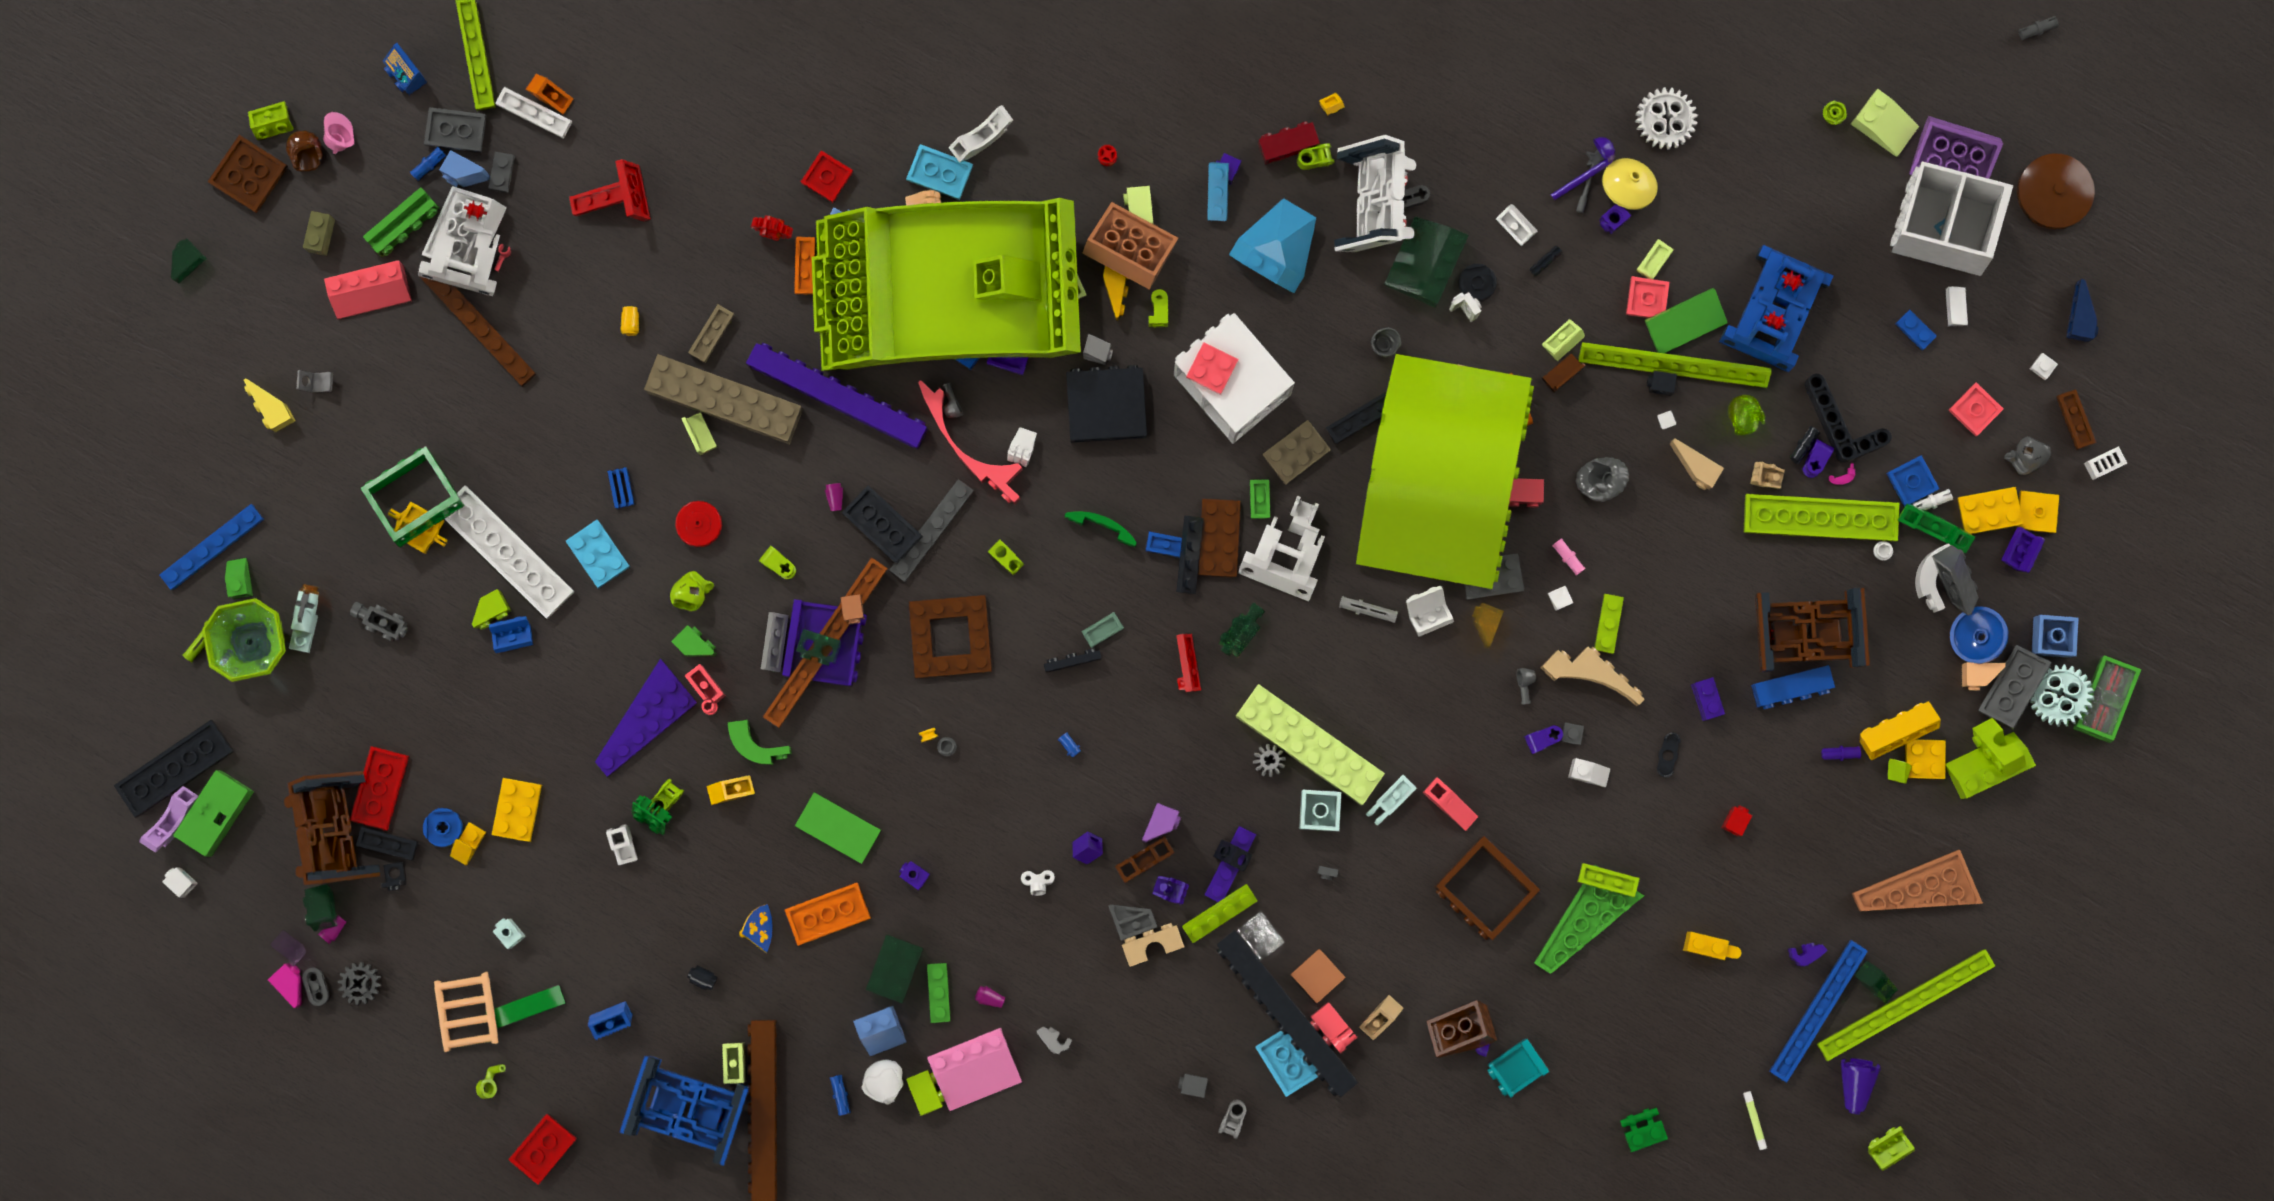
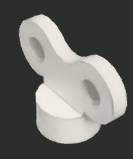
M1049 870L1039 875L1031 871H1026L1021 875L1022 883L1030 886V892L1035 896L1046 894V885L1052 884L1055 880L1054 873ZM1027 876L1031 877L1029 881L1025 879ZM1045 876H1050V879L1046 880Z

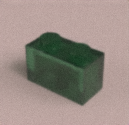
M324 884L305 889L303 904L307 909V914H305L307 926L310 925L314 932L337 926L334 893L329 885Z

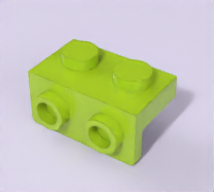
M1901 1126L1891 1128L1884 1137L1872 1140L1869 1143L1870 1146H1868V1153L1882 1171L1915 1151V1148L1903 1133Z

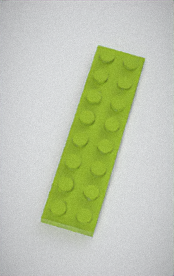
M1746 494L1744 533L1896 542L1898 541L1899 503Z

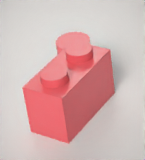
M699 664L688 672L685 677L704 700L702 703L703 712L707 715H714L718 711L717 702L726 695L704 666Z
M1329 1002L1310 1016L1312 1019L1311 1025L1316 1031L1321 1030L1325 1035L1322 1037L1329 1047L1333 1045L1340 1054L1346 1050V1047L1351 1042L1357 1039L1355 1034L1350 1036L1353 1031Z

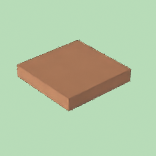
M1320 949L1291 973V976L1316 1003L1346 978Z

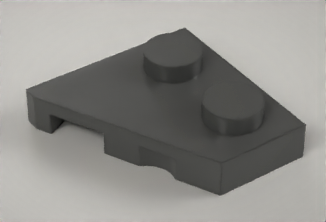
M1108 905L1121 941L1157 928L1151 909Z

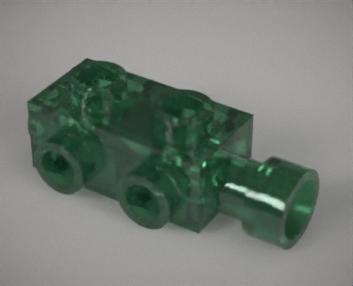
M1253 602L1246 616L1241 613L1239 617H1235L1232 620L1230 629L1220 637V642L1218 643L1222 646L1220 650L1228 656L1232 654L1238 658L1261 628L1256 623V620L1262 617L1265 610Z

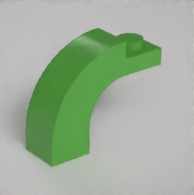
M748 720L728 722L731 741L737 751L745 758L758 764L773 765V757H776V760L787 759V755H792L790 746L761 748L756 745L751 737Z

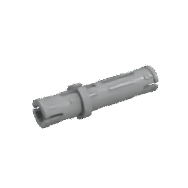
M1342 596L1339 608L1354 611L1355 614L1359 615L1362 613L1395 623L1398 611L1365 603L1361 599L1358 601ZM1351 604L1357 605V606H1360V607H1364V608H1366V609H1362V608H1359V607H1355V606H1352ZM1370 609H1371V610H1375V611H1379V612H1382V613H1386V615L1380 614V613H1377V612L1370 611Z

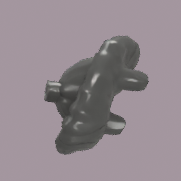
M1614 457L1595 458L1580 468L1576 474L1575 482L1578 490L1591 500L1606 502L1617 497L1627 486L1629 481L1628 467L1625 466L1624 462Z

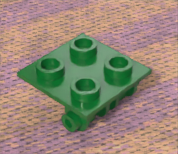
M640 795L636 800L638 804L632 803L633 818L639 823L644 822L649 825V829L652 832L664 835L666 825L664 822L669 823L672 816L663 808L659 811L661 807L659 805L651 814L650 812L656 803H652L646 796L642 797Z

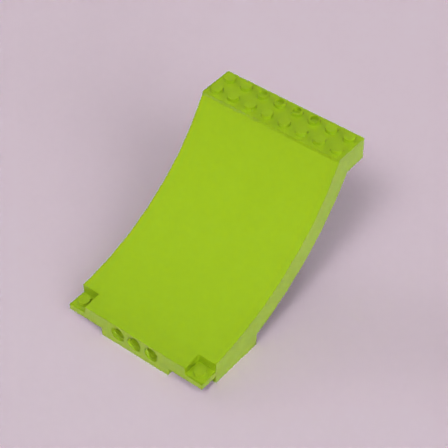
M1055 198L1042 202L970 201L904 205L876 209L863 207L824 216V219L816 221L817 256L812 257L814 332L820 333L822 371L848 370L928 360L987 357L1053 358L1081 353L1074 201Z

